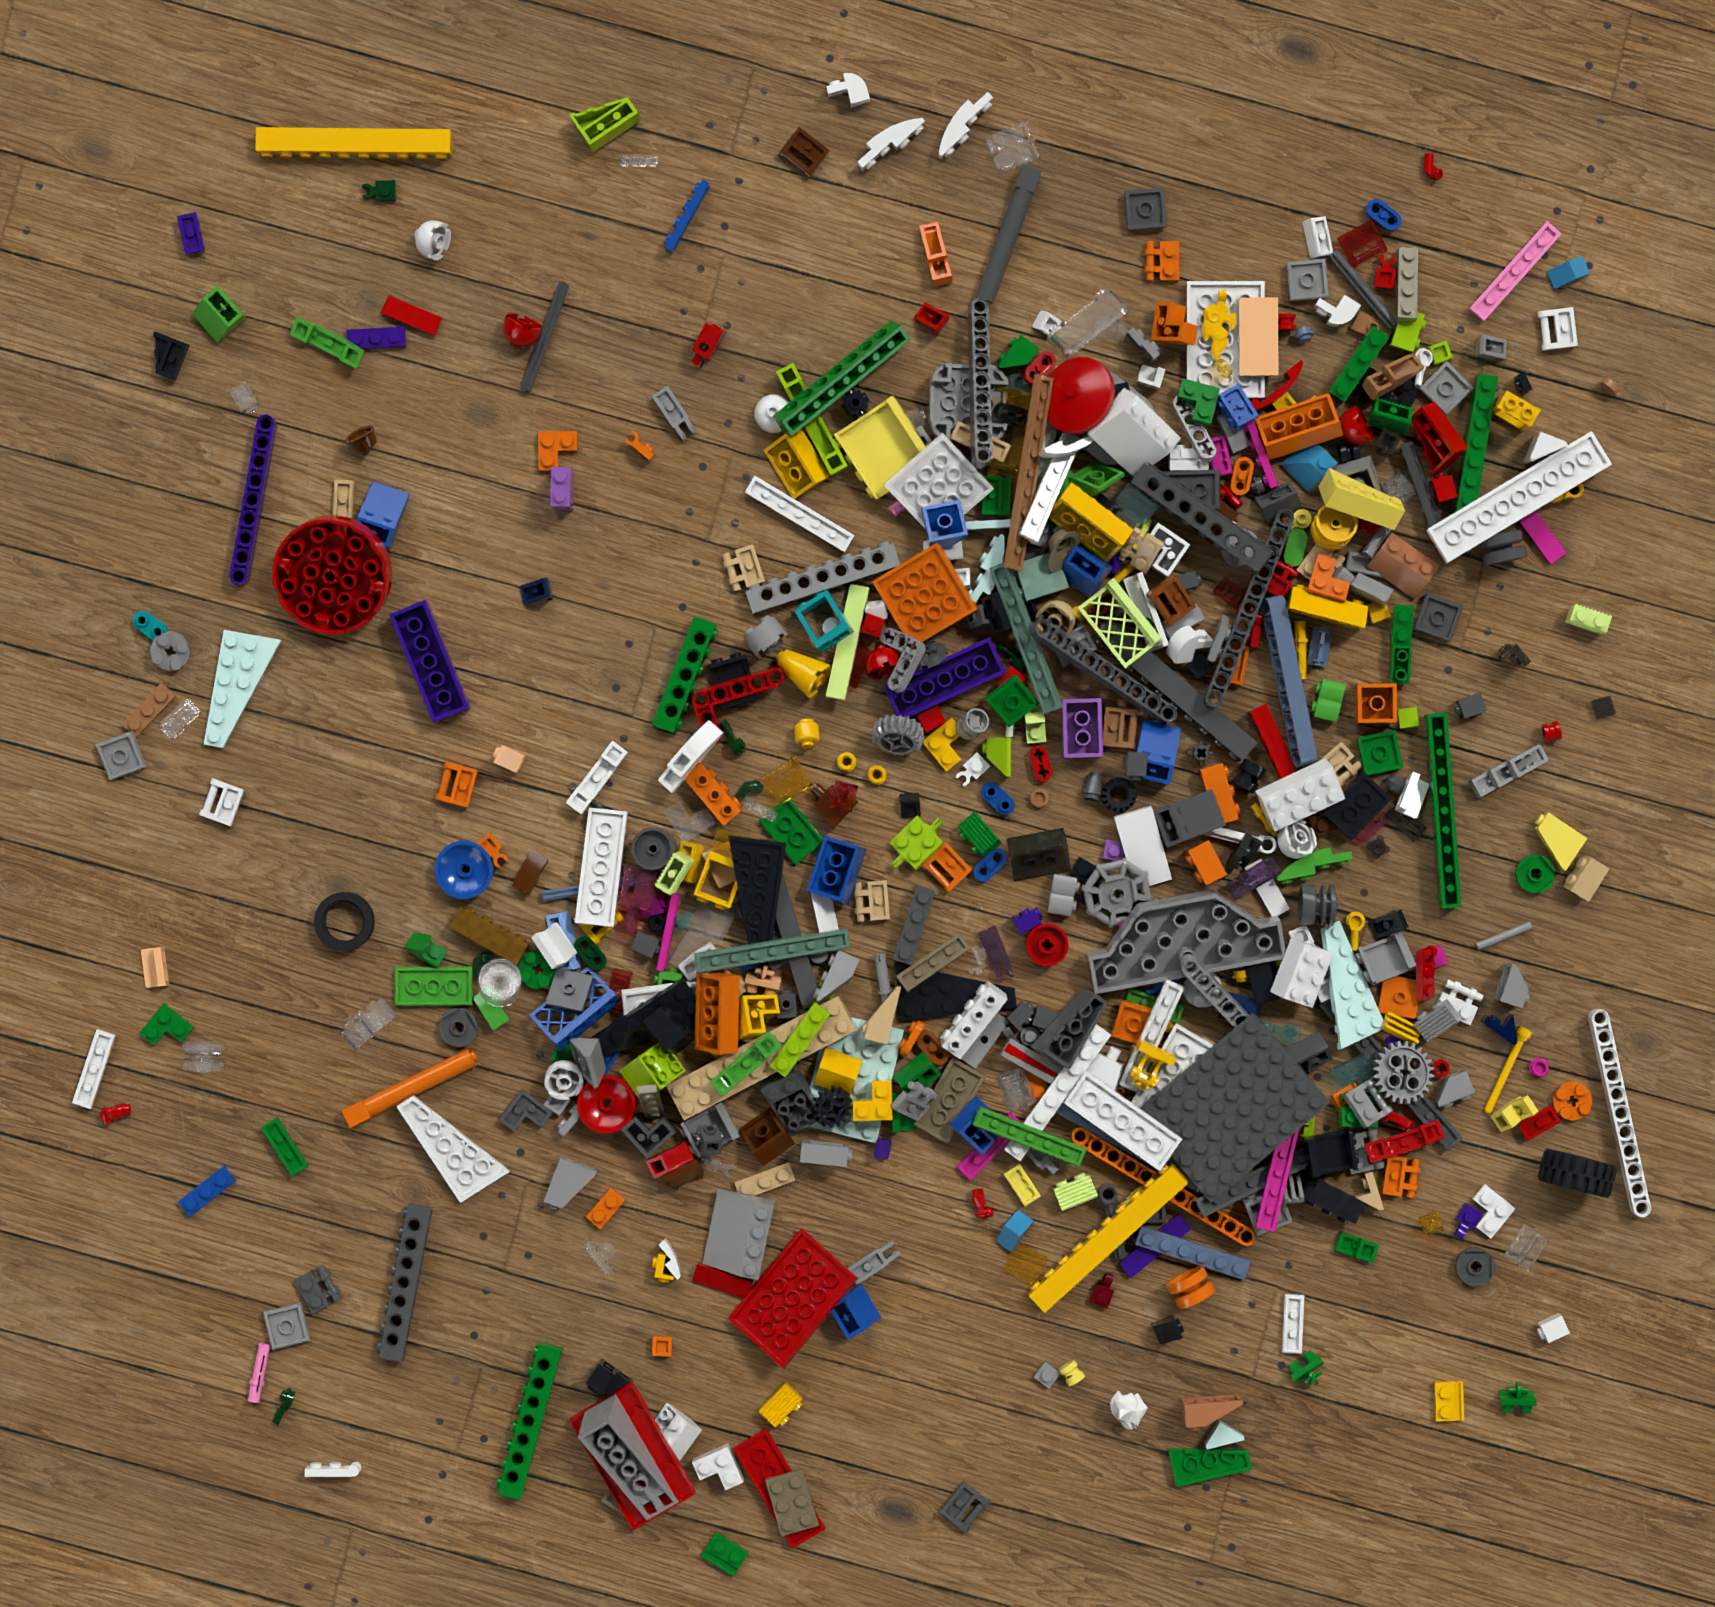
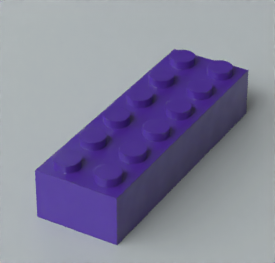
M423 600L389 614L433 723H438L472 709L428 601Z
M989 637L946 657L941 663L931 668L926 666L922 668L923 670L915 671L906 689L901 693L891 690L888 684L883 687L896 716L911 717L1001 676L1006 671Z

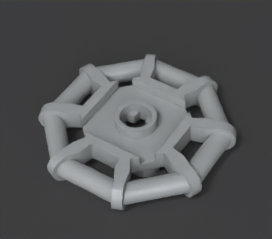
M1127 858L1101 865L1097 864L1096 869L1081 888L1084 892L1087 907L1086 913L1105 923L1109 928L1124 923L1132 911L1131 908L1134 901L1136 902L1138 899L1141 900L1139 903H1143L1153 899L1149 887L1148 872L1127 861ZM1119 868V873L1107 875L1106 871ZM1126 869L1137 876L1134 879L1129 878L1128 875H1125ZM1102 875L1104 879L1100 881L1098 887H1094L1093 885L1099 876ZM1140 882L1143 893L1137 892L1136 885ZM1116 889L1122 891L1118 898L1113 895ZM1092 893L1098 894L1099 902L1095 905ZM1102 908L1109 910V917L1099 910ZM1128 912V915L1116 917L1118 913Z

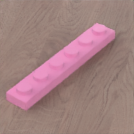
M1548 221L1545 222L1473 303L1469 310L1480 320L1485 321L1562 233Z

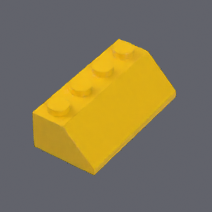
M1072 482L1056 500L1048 517L1059 527L1069 532L1077 531L1081 537L1080 543L1105 562H1108L1133 532V529L1127 523L1121 521L1111 511L1104 508Z
M1297 584L1296 587H1291L1286 604L1288 611L1358 630L1365 628L1368 606H1365L1363 601L1353 599L1352 602L1346 600L1341 602L1307 592V586Z

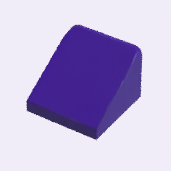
M878 1137L874 1157L877 1159H888L892 1141Z

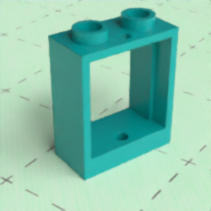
M827 590L816 593L813 599L801 603L798 609L794 611L816 648L822 653L854 632L834 597ZM828 601L841 624L818 639L805 615Z

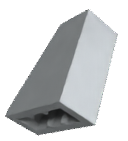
M561 1157L544 1199L547 1207L558 1210V1208L562 1209L597 1174L598 1170Z

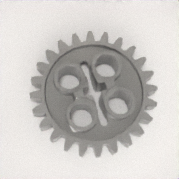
M1397 1041L1395 1046L1393 1043H1390L1388 1048H1381L1383 1054H1376L1379 1060H1373V1063L1377 1066L1371 1068L1372 1071L1376 1072V1075L1371 1076V1078L1377 1079V1082L1373 1085L1380 1086L1377 1092H1385L1384 1099L1391 1096L1390 1102H1395L1397 1099L1398 1104H1402L1403 1100L1405 1104H1410V1099L1412 1102H1417V1097L1423 1098L1422 1092H1429L1426 1086L1433 1085L1429 1078L1434 1077L1433 1074L1429 1073L1434 1067L1428 1066L1432 1060L1425 1059L1428 1053L1421 1054L1422 1047L1415 1049V1043L1410 1044L1408 1047V1041H1404L1402 1045L1400 1041ZM1392 1057L1397 1059L1396 1067L1391 1064ZM1411 1059L1416 1062L1415 1069L1410 1067ZM1391 1076H1393L1396 1080L1394 1086H1392L1389 1082V1078ZM1409 1079L1414 1081L1413 1089L1408 1085Z

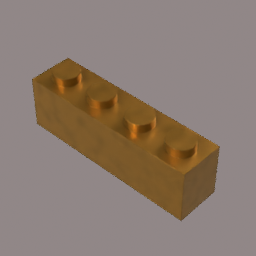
M468 905L466 907L461 906L449 928L518 965L530 945L526 942L527 938L518 933L516 936L509 933L511 929L502 924L499 926L493 924V919L484 914L482 917L475 914L477 910Z

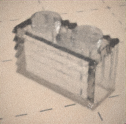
M1017 1067L996 1076V1079H998L997 1085L1002 1090L1004 1103L1010 1112L1036 1103L1024 1068Z

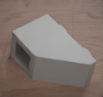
M1463 1069L1445 1077L1435 1100L1436 1106L1447 1108L1452 1106L1455 1100L1460 1099L1464 1101L1472 1097L1471 1094L1475 1093V1090L1466 1070Z

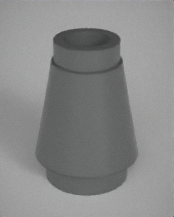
M1090 772L1083 790L1084 799L1099 801V797H1102L1101 773Z

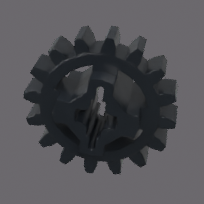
M832 1085L830 1090L824 1087V1092L818 1091L819 1097L813 1098L816 1103L811 1105V1108L814 1110L811 1114L823 1127L828 1125L830 1128H833L834 1124L839 1127L840 1121L846 1122L845 1117L851 1116L848 1111L853 1109V1106L850 1104L853 1100L849 1097L850 1094L840 1086L836 1088Z

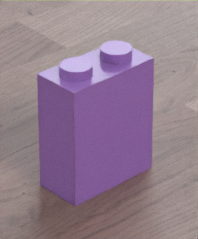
M551 467L550 506L554 510H574V471L571 467Z

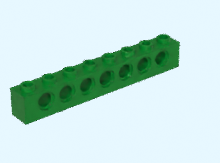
M890 320L775 413L772 417L780 429L786 434L793 436L908 343L910 339L903 327Z
M542 1341L539 1346L535 1345L532 1357H535L534 1365L530 1364L527 1376H530L529 1383L524 1384L522 1394L525 1395L524 1401L519 1402L517 1413L520 1414L518 1421L514 1420L511 1432H515L513 1440L509 1439L506 1448L509 1451L508 1458L503 1459L501 1469L504 1470L503 1476L498 1477L496 1488H499V1495L520 1500L522 1497L563 1347ZM542 1359L547 1360L549 1367L546 1369L542 1368L539 1365V1361ZM541 1378L544 1381V1386L537 1387L534 1384V1380ZM536 1397L539 1400V1404L532 1406L529 1403V1398ZM531 1416L534 1423L531 1425L526 1424L524 1417ZM524 1434L528 1437L529 1441L521 1443L518 1436ZM520 1453L523 1456V1461H515L513 1455ZM515 1472L518 1475V1479L515 1481L510 1480L508 1473Z

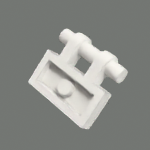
M1447 980L1445 987L1451 989L1450 993L1441 992L1438 1001L1441 1000L1443 1002L1448 999L1462 1017L1460 1021L1471 1025L1478 1007L1471 1004L1474 999L1481 1002L1484 995L1478 993L1474 988L1469 989L1462 986L1458 981ZM1459 992L1467 996L1466 1000L1462 1001L1456 998V994Z

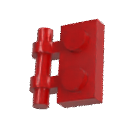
M1272 555L1270 560L1274 559L1275 555ZM1278 560L1276 568L1283 572L1281 576L1273 572L1266 591L1274 596L1282 595L1285 597L1292 585L1286 578L1288 575L1296 578L1299 572L1293 569V566L1290 564L1286 565ZM1264 568L1258 572L1263 578L1268 576V572Z

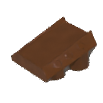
M697 1157L661 1177L669 1187L678 1191V1187L699 1177L703 1179L704 1169Z

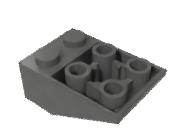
M1212 789L1153 811L1166 847L1182 843L1226 826Z
M797 1064L793 1066L786 1077L776 1072L762 1080L760 1090L790 1136L817 1122L811 1114L814 1111L811 1105L816 1103L813 1100L814 1095Z

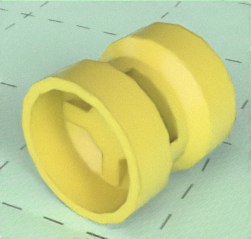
M1075 1359L1059 1368V1372L1065 1376L1069 1387L1085 1377L1084 1373L1077 1368L1078 1364Z

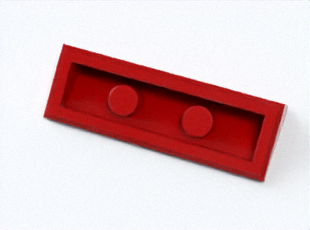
M700 1262L697 1263L692 1281L741 1298L747 1296L753 1280Z

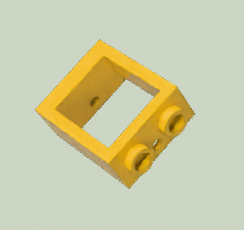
M1505 391L1495 401L1492 414L1523 432L1533 425L1541 410L1511 392ZM1520 402L1523 403V407L1519 406Z
M710 851L694 895L701 902L708 903L709 900L715 903V907L726 910V907L731 908L737 893L736 881L728 901L702 892L701 889L712 860L734 868L733 860L725 855Z

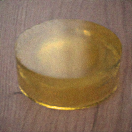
M1219 359L1214 363L1217 371L1224 378H1228L1232 374L1231 367L1224 359Z

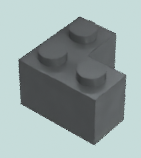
M636 1115L621 1129L646 1158L653 1154L677 1131L665 1116L649 1129Z

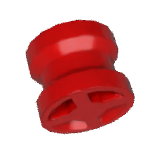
M1278 314V331H1295L1296 325L1294 320L1296 319V314Z
M1360 519L1359 522L1361 531L1367 534L1377 531L1380 525L1364 519Z
M1553 721L1549 725H1541L1542 735L1546 743L1551 742L1552 739H1562V732L1558 721Z

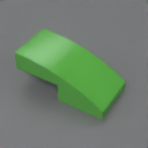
M487 987L473 997L492 1030L510 1020L490 987Z

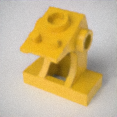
M1139 1039L1136 1047L1143 1054L1137 1066L1132 1067L1129 1076L1132 1077L1130 1082L1135 1084V1088L1145 1091L1156 1086L1159 1080L1156 1074L1160 1066L1164 1062L1173 1066L1176 1057L1172 1053ZM1146 1060L1155 1063L1150 1073L1142 1070Z

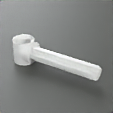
M1221 827L1202 835L1239 843L1245 833ZM1261 834L1259 837L1253 836L1262 842L1268 839L1273 844L1271 850L1266 851L1261 845L1257 852L1269 854L1275 850L1276 841L1274 838Z

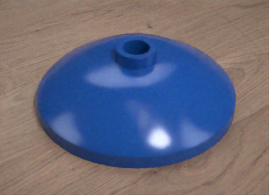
M471 841L453 842L446 846L437 857L435 863L436 880L441 889L452 897L458 899L476 897L486 890L492 880V860L488 852L477 843ZM464 866L469 867L468 873L463 872L462 869Z

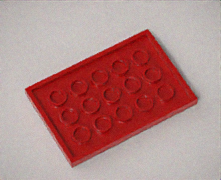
M801 1228L728 1319L781 1368L785 1369L857 1281L858 1277L808 1232Z

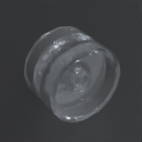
M494 959L482 967L479 973V992L487 1004L494 1007H505L512 1004L518 998L521 992V974L513 962L506 959Z
M211 1041L182 1042V1052L194 1055V1057L183 1058L181 1069L202 1073L225 1071V1060L214 1058L213 1056L225 1054L226 1043Z

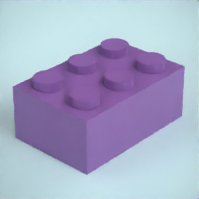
M1101 698L1062 699L1063 758L1103 757Z

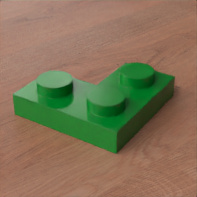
M1182 378L1177 399L1196 403L1191 421L1210 426L1220 388Z
M163 1003L139 1034L154 1046L166 1032H169L182 1043L195 1027L166 1003Z

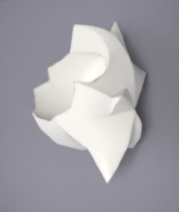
M1118 1390L1110 1402L1113 1416L1120 1421L1123 1427L1130 1430L1137 1428L1136 1425H1139L1140 1420L1148 1409L1138 1393L1135 1395L1132 1393L1122 1395Z

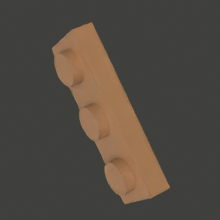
M161 682L121 725L128 731H133L135 738H137L174 700L176 695Z

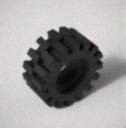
M1122 777L1110 779L1102 788V802L1108 809L1114 812H1124L1135 804L1137 798L1136 788L1128 779ZM1116 787H1122L1126 791L1127 796L1123 802H1115L1112 799L1111 794Z

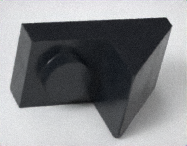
M1401 909L1393 910L1368 921L1375 939L1409 927Z

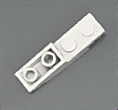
M988 92L974 105L967 100L953 116L940 144L938 154L940 159L944 156L948 158L955 151L954 147L958 143L962 145L969 138L970 129L966 125L971 126L978 119L977 115L981 111L985 113L991 108L993 97Z
M917 118L903 121L874 136L866 143V147L870 151L857 162V166L862 171L866 168L868 170L876 164V158L880 155L883 157L890 151V145L895 150L905 148L910 143V137L914 134L917 136L924 130L925 120Z
M708 720L667 764L668 768L658 781L671 793H675L697 763H701L724 732Z

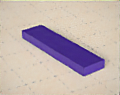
M1178 1213L1158 1231L1181 1238L1191 1228ZM1138 1246L1126 1258L1119 1261V1264L1132 1278L1161 1253Z

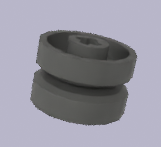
M1522 530L1499 532L1480 543L1483 550L1494 549V552L1486 553L1483 556L1484 565H1494L1527 557L1524 546L1512 547L1513 544L1524 540Z
M654 827L643 829L637 833L631 846L632 856L636 863L649 870L665 869L667 863H669L668 860H671L670 857L678 849L676 840L670 832ZM654 845L657 847L656 852L651 851V847Z

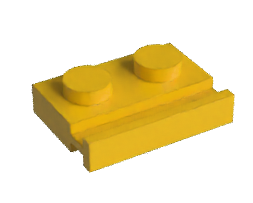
M1463 1381L1434 1382L1436 1422L1464 1421Z

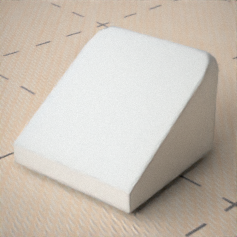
M1041 310L1032 327L1053 338L1062 321L1049 312Z
M883 599L867 602L864 609L866 613L883 619H887L889 614Z

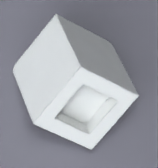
M1142 365L1136 383L1159 390L1166 369L1160 367L1156 369Z

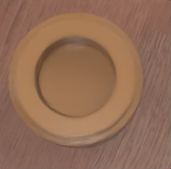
M1604 378L1600 382L1601 388L1607 394L1615 396L1618 393L1619 387L1612 379Z
M1037 788L1031 792L1029 799L1033 806L1041 808L1047 805L1049 794L1046 790Z

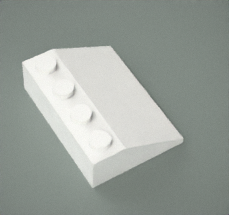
M1125 388L1114 399L1105 419L1088 432V435L1133 478L1145 462L1148 461L1154 465L1168 455L1181 439L1136 394Z

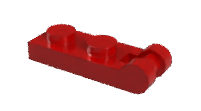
M1434 945L1422 948L1416 953V1001L1424 1002L1434 997V956L1437 955V948Z

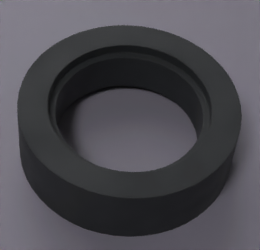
M341 892L328 896L320 903L314 916V927L319 939L328 947L340 951L352 950L363 945L370 938L375 924L374 913L370 904L363 897L351 892ZM337 903H351L362 914V929L351 940H339L333 937L327 929V914Z

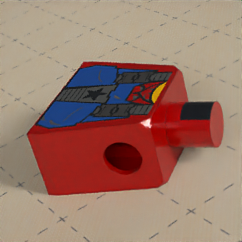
M711 322L705 323L692 348L696 354L691 362L698 367H702L706 358L712 359L727 331ZM704 343H707L709 346L707 351L703 349Z

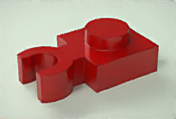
M1384 254L1380 256L1379 262L1382 268H1376L1374 288L1394 289L1396 269H1391L1395 261L1394 255L1391 256L1388 263L1384 261Z
M1259 614L1255 618L1246 643H1249L1248 647L1258 648L1262 615Z

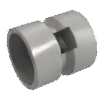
M971 709L957 721L956 730L958 734L966 740L976 738L988 728V715L981 709Z

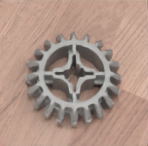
M893 714L892 716L886 715L885 718L880 717L878 721H875L872 729V743L875 744L876 748H880V751H886L887 754L910 755L920 750L922 742H924L923 728L915 719H909V716L902 717L901 715L895 716Z

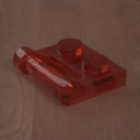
M1372 219L1337 238L1353 269L1376 254L1388 251ZM1375 240L1377 246L1354 257L1352 252Z

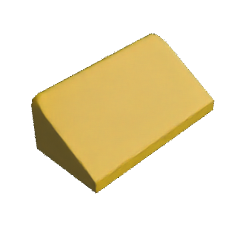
M681 841L679 851L695 860L683 879L684 882L694 884L697 882L704 846Z

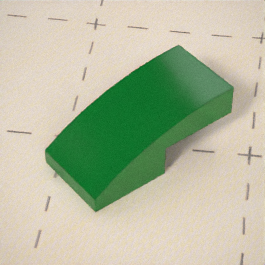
M1339 1231L1333 1249L1373 1263L1379 1244Z

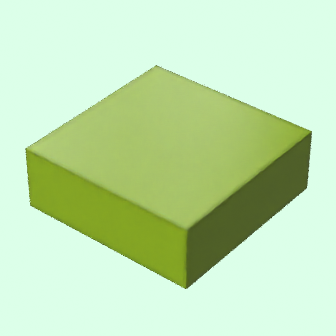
M1447 340L1427 347L1433 355L1432 362L1434 366L1453 359Z
M1417 707L1397 709L1399 729L1419 726Z

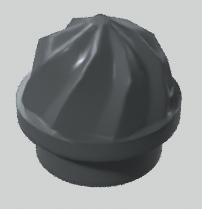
M1392 774L1391 777L1387 778L1386 789L1389 793H1398L1404 789L1403 785L1406 782Z

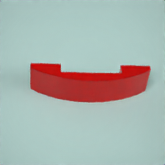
M1300 360L1284 374L1288 381L1263 402H1260L1257 397L1250 401L1256 411L1275 402L1292 386L1302 369L1303 361Z
M1439 1120L1421 1125L1418 1128L1364 1144L1370 1163H1374L1423 1148L1443 1140L1445 1137Z

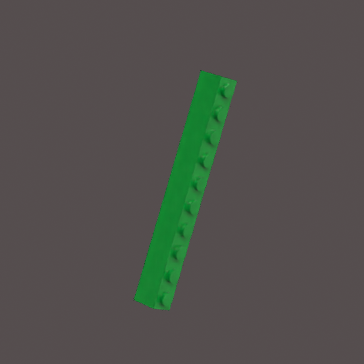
M1447 713L1424 714L1438 907L1442 909L1462 907Z

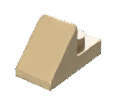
M1370 1170L1363 1172L1364 1178H1361L1364 1189H1368V1191L1354 1195V1197L1380 1211L1384 1210L1373 1172Z

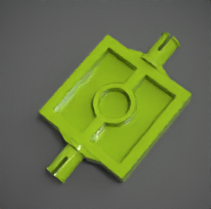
M916 816L889 842L899 855L891 864L897 869L905 861L918 870L944 845V842L935 832L943 822L937 818L929 825Z

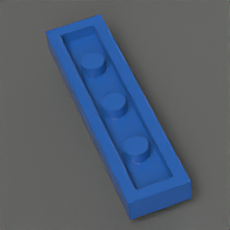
M702 180L701 183L697 182L692 191L694 193L693 198L686 201L683 210H685L683 216H678L673 226L675 227L673 234L669 233L664 241V244H666L665 249L668 252L674 253L710 188L709 182Z

